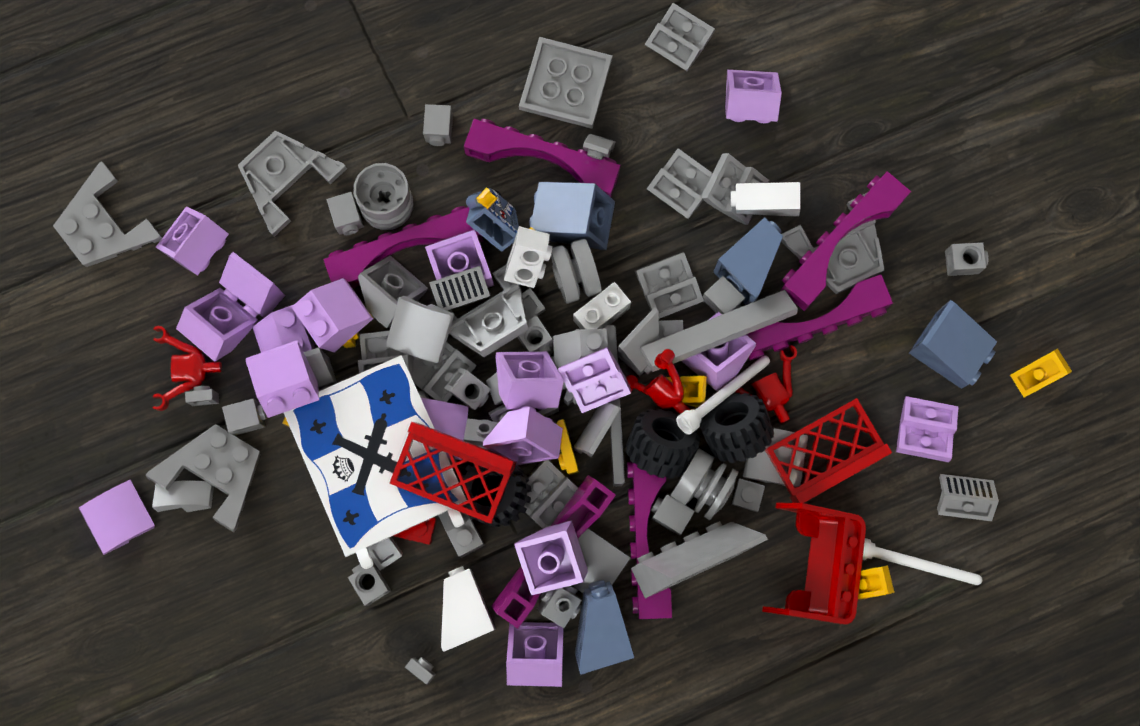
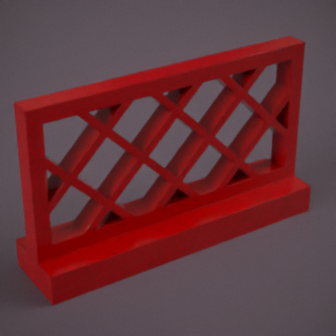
M857 398L765 450L789 491L792 503H805L892 453L888 444H884ZM851 407H854L859 415L857 425L843 421L845 411ZM840 414L839 420L833 418ZM829 421L837 424L834 438L820 434L824 422ZM842 426L855 429L852 443L839 439ZM817 427V431H816V432L810 431V430H812L813 428ZM860 431L869 433L874 444L869 447L857 445ZM807 434L815 437L812 450L798 447L801 435ZM819 438L833 442L830 456L816 452ZM795 439L794 445L787 444ZM837 443L851 447L848 459L841 460L834 457ZM781 446L792 449L789 463L779 461L774 450ZM855 449L862 450L854 455ZM796 451L810 454L807 469L793 465ZM815 456L828 460L825 472L819 473L811 470ZM833 462L839 463L832 467ZM782 466L788 467L787 472H785ZM792 469L806 473L803 484L796 488L789 479ZM810 474L816 476V477H814V478H812V479L809 480Z
M411 422L407 431L409 434L389 484L492 524L517 461L420 423ZM413 440L423 443L427 455L415 460L413 459L410 452ZM429 446L438 450L431 452ZM444 451L449 454L453 464L439 470L433 455ZM407 456H408V459H409L410 462L407 463V464H404L405 461H406V458H407ZM454 456L459 457L463 460L456 462ZM429 458L435 472L421 478L415 463ZM467 461L474 463L478 475L464 480L458 465ZM412 466L417 480L409 484L399 481L402 469ZM480 466L489 470L482 472ZM455 468L460 483L447 488L441 473ZM493 471L504 475L500 486L489 490L484 475ZM437 475L443 490L431 494L427 492L423 481ZM480 477L486 492L472 498L466 483ZM419 483L421 489L414 487V485ZM462 485L468 500L461 504H456L452 501L448 491ZM497 491L496 497L493 499L491 493ZM444 493L447 500L439 497V495ZM487 495L492 505L488 516L479 513L474 504L475 500ZM470 503L472 509L464 507V505Z

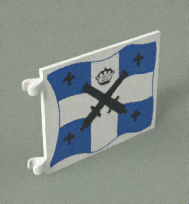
M402 355L319 391L320 400L284 412L344 555L348 557L356 553L362 568L368 569L374 565L367 547L448 511L455 527H460L464 524L459 511L389 484L409 434L407 431L410 423L417 422L434 429ZM413 440L410 448L413 459L415 460L427 455L423 443ZM429 446L431 452L438 450ZM444 451L433 455L439 470L451 465ZM407 456L406 461H405L404 464H407V463L410 462L409 459H408V456ZM429 458L415 463L421 478L435 472ZM412 466L402 469L399 481L409 484L417 480ZM453 469L441 473L447 488L459 483ZM437 475L423 481L427 492L431 494L443 490ZM419 483L414 485V487L421 489ZM461 486L448 491L454 503L461 504L467 501ZM444 493L439 495V497L447 500Z

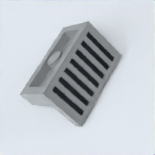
M480 266L429 282L437 306L446 311L490 296Z
M940 474L939 479L942 493L937 506L938 515L984 521L993 520L999 502L994 480Z

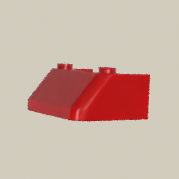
M776 503L775 508L796 512V528L798 532L803 536L811 537L805 591L793 590L788 594L785 609L763 606L762 612L837 624H850L857 612L866 534L865 521L856 514L810 504Z

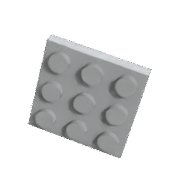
M539 37L520 100L519 110L593 129L611 66L612 55Z

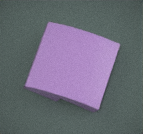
M608 347L558 368L569 393H573L582 413L631 394L632 390Z
M906 396L900 419L896 452L949 462L952 459L953 434L957 430L958 406Z
M421 398L434 429L464 441L468 406Z
M131 480L102 493L79 507L103 555L129 543V540L155 527Z

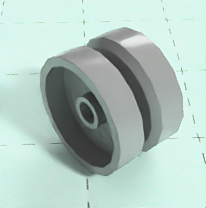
M585 238L572 242L571 253L573 259H570L569 253L563 245L552 248V270L566 304L579 301L580 289L578 283L581 284L584 293L588 297L602 292L596 265Z

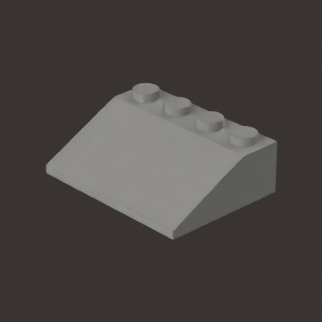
M719 521L706 528L707 533L701 536L698 531L683 538L685 541L683 544L677 546L676 542H672L660 548L662 553L656 556L650 552L637 558L639 564L632 567L631 570L644 598H648L726 562L768 539L765 534L734 522H729L722 526Z

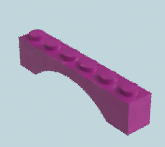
M473 119L464 144L467 156L489 163L513 156H531L547 160L570 173L578 183H595L610 197H612L620 174V165L611 158L594 159L587 156V151L568 149L567 145L560 142L549 143L535 134L527 136L521 134L519 130L513 127L506 126L502 128L496 126L494 122L488 119H481V121Z
M888 171L881 178L878 175L874 177L867 186L869 192L865 196L859 194L850 204L853 208L850 213L846 215L843 212L833 223L836 228L831 234L826 231L816 242L819 247L813 253L809 250L800 259L799 262L802 266L796 272L791 269L782 279L785 284L781 291L785 290L792 301L803 311L810 306L826 287V273L829 260L838 242L850 231L862 224L877 219L889 218L910 194L911 191Z
M460 206L445 216L435 215L420 225L409 224L403 227L402 231L395 234L391 232L384 233L378 237V240L369 243L367 241L359 242L353 246V249L347 251L337 250L330 253L329 257L323 260L331 282L344 278L351 288L360 286L358 276L361 272L402 249L417 245L434 244L474 230L466 223L470 208ZM475 230L479 243L483 242L482 235Z
M882 274L857 282L839 306L819 318L800 323L776 322L746 334L756 342L749 360L764 356V351L772 348L774 352L789 347L788 343L798 340L799 344L807 342L814 338L813 334L822 332L823 335L833 333L838 330L837 326L847 323V326L850 327L861 323L863 317L871 315L872 318H876L886 314V309L893 302Z
M627 462V477L633 478V488L628 489L629 505H634V515H629L630 532L635 531V542H630L631 559H636L637 565L639 564L637 558L649 553L647 541L648 517L652 503L658 491L666 482V477L659 478L657 475H650L647 471L639 469L637 464ZM631 570L632 586H637V597H632L633 614H638V619L672 618L671 590L667 588L648 598H644Z
M588 475L551 526L572 521L577 538H579L602 515L616 495ZM520 566L491 606L499 616L517 629L531 612L540 593L531 595L522 566Z

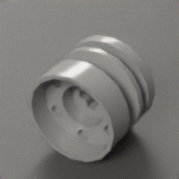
M376 163L364 168L357 175L354 182V197L367 223L380 230H393L402 226L410 218L413 211V197L408 181L401 170L387 163Z
M699 448L670 496L684 505L689 503L693 497L697 498L698 501L694 511L699 513L704 504L708 505L709 507L704 518L711 520L723 508L731 495L738 471L732 469L727 477L724 478L722 474L727 465L725 463L721 464L714 472L710 469L714 457Z

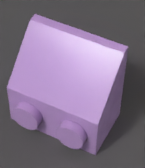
M727 70L726 119H731L735 122H743L745 120H756L759 123L778 122L782 94L778 73Z
M186 206L157 244L156 248L198 276L200 272L208 267L214 253L224 246L226 237L229 234L207 216Z
M475 230L425 247L436 280L480 266L487 288L494 286Z
M231 253L219 282L226 288L223 293L234 302L240 299L246 304L243 309L256 318L259 314L265 318L274 310L285 295L268 278L237 254Z
M344 278L310 290L292 306V309L317 346L331 352H336L373 320L368 310Z
M221 288L186 306L176 328L214 362L233 351L258 322V319L244 310L238 302H234L226 296Z
M293 305L270 313L252 327L261 353L298 340L303 352L315 349L313 339L292 309Z
M718 312L717 314H715V315H714L713 317H711L710 319L715 318V317H717V316H720V315H722V314H720V313ZM744 335L684 359L682 362L698 376H706V383L718 391L736 377L755 348L756 342L747 335Z
M298 340L246 358V364L256 396L268 418L320 400L318 381Z
M547 351L496 352L499 395L506 409L518 410L523 406L537 409L558 408L564 380Z
M523 406L518 410L507 412L485 438L483 446L496 454L517 461L516 465L557 459L560 453L563 428L555 424L552 419L536 412L535 408Z
M572 521L546 527L515 542L514 545L531 595L584 582L588 569Z
M522 622L517 629L509 623L506 661L507 685L562 687L563 628L556 623Z

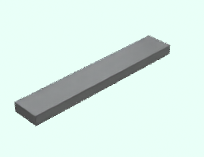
M783 290L642 346L641 353L652 372L660 369L654 364V360L665 349H670L674 352L675 358L672 361L674 364L796 315L798 308L787 292Z
M608 325L605 326L607 328L608 348L618 363L616 327ZM620 398L609 402L620 408ZM620 410L610 426L613 487L622 486L625 483Z

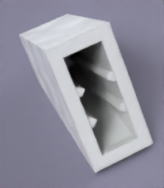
M800 182L736 184V191H731V207H736L737 214L799 216Z
M463 566L448 572L450 577L444 579L441 638L443 652L496 630L472 570H465Z

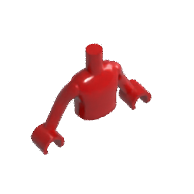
M156 326L153 330L163 331V336L153 340L160 344L168 343L181 351L190 353L172 355L171 357L172 382L186 383L180 384L163 395H153V398H162V404L152 408L164 411L168 408L170 399L194 389V387L201 386L206 373L222 372V363L206 362L205 356L200 349L170 336L168 330L162 326Z
M792 345L789 346L792 357H787L783 350L779 354L783 361V384L776 372L752 384L757 396L764 402L767 412L774 410L781 424L790 420L784 405L789 402L793 395L791 361L796 357L797 349ZM740 387L734 393L744 394L749 392Z
M665 349L657 355L654 364L660 369H667L672 382L663 374L654 378L647 386L639 383L638 379L633 375H628L626 380L631 390L637 389L647 394L660 408L669 409L673 407L681 414L685 410L691 409L682 402L684 389L680 376L672 362L675 354L672 350Z

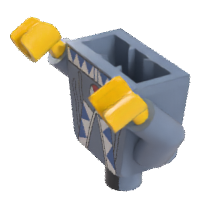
M486 187L482 192L470 195L466 200V205L470 208L466 223L502 252L514 243L519 225L515 208L501 197L499 191L491 188L488 189Z

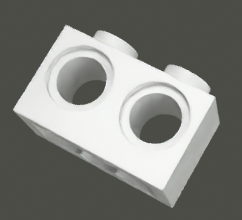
M521 226L518 227L507 261L504 281L531 288L535 287L537 279H542L544 276L546 264L543 262L549 261L552 246L548 245L550 234Z
M614 282L573 314V321L580 329H603L628 311L631 301Z

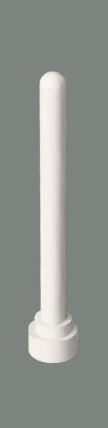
M762 356L695 410H685L676 418L678 427L684 433L692 434L700 427L701 418L769 365V357Z
M865 538L863 560L875 557L974 585H980L983 581L982 577L978 574L875 547V543H871L870 539Z

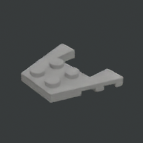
M274 131L238 164L267 228L274 237L291 222L274 202L302 175L313 167L331 185L347 170L342 162L335 161L319 151L316 152L277 131Z
M102 161L96 166L53 225L85 267L117 257V254L128 250H137L145 244L156 243L162 239L161 235L147 219L127 234H124L100 203L97 197L118 182Z
M853 199V200H851V201H849V202L847 203V206H848V208H849L850 211L853 209V208L850 206V204H851L855 199ZM876 220L862 224L850 231L835 246L826 273V285L835 294H839L853 287L857 282L869 279L884 271L880 242L875 228ZM801 225L781 234L783 236L781 242L799 259L809 250L813 253L819 247H812Z
M507 264L492 273L503 291L458 319L454 315L449 335L483 357H486L529 330L520 285L504 281Z
M215 424L148 471L146 477L165 490H168L184 468L228 495L213 516V519L232 532H235L261 454L254 447Z

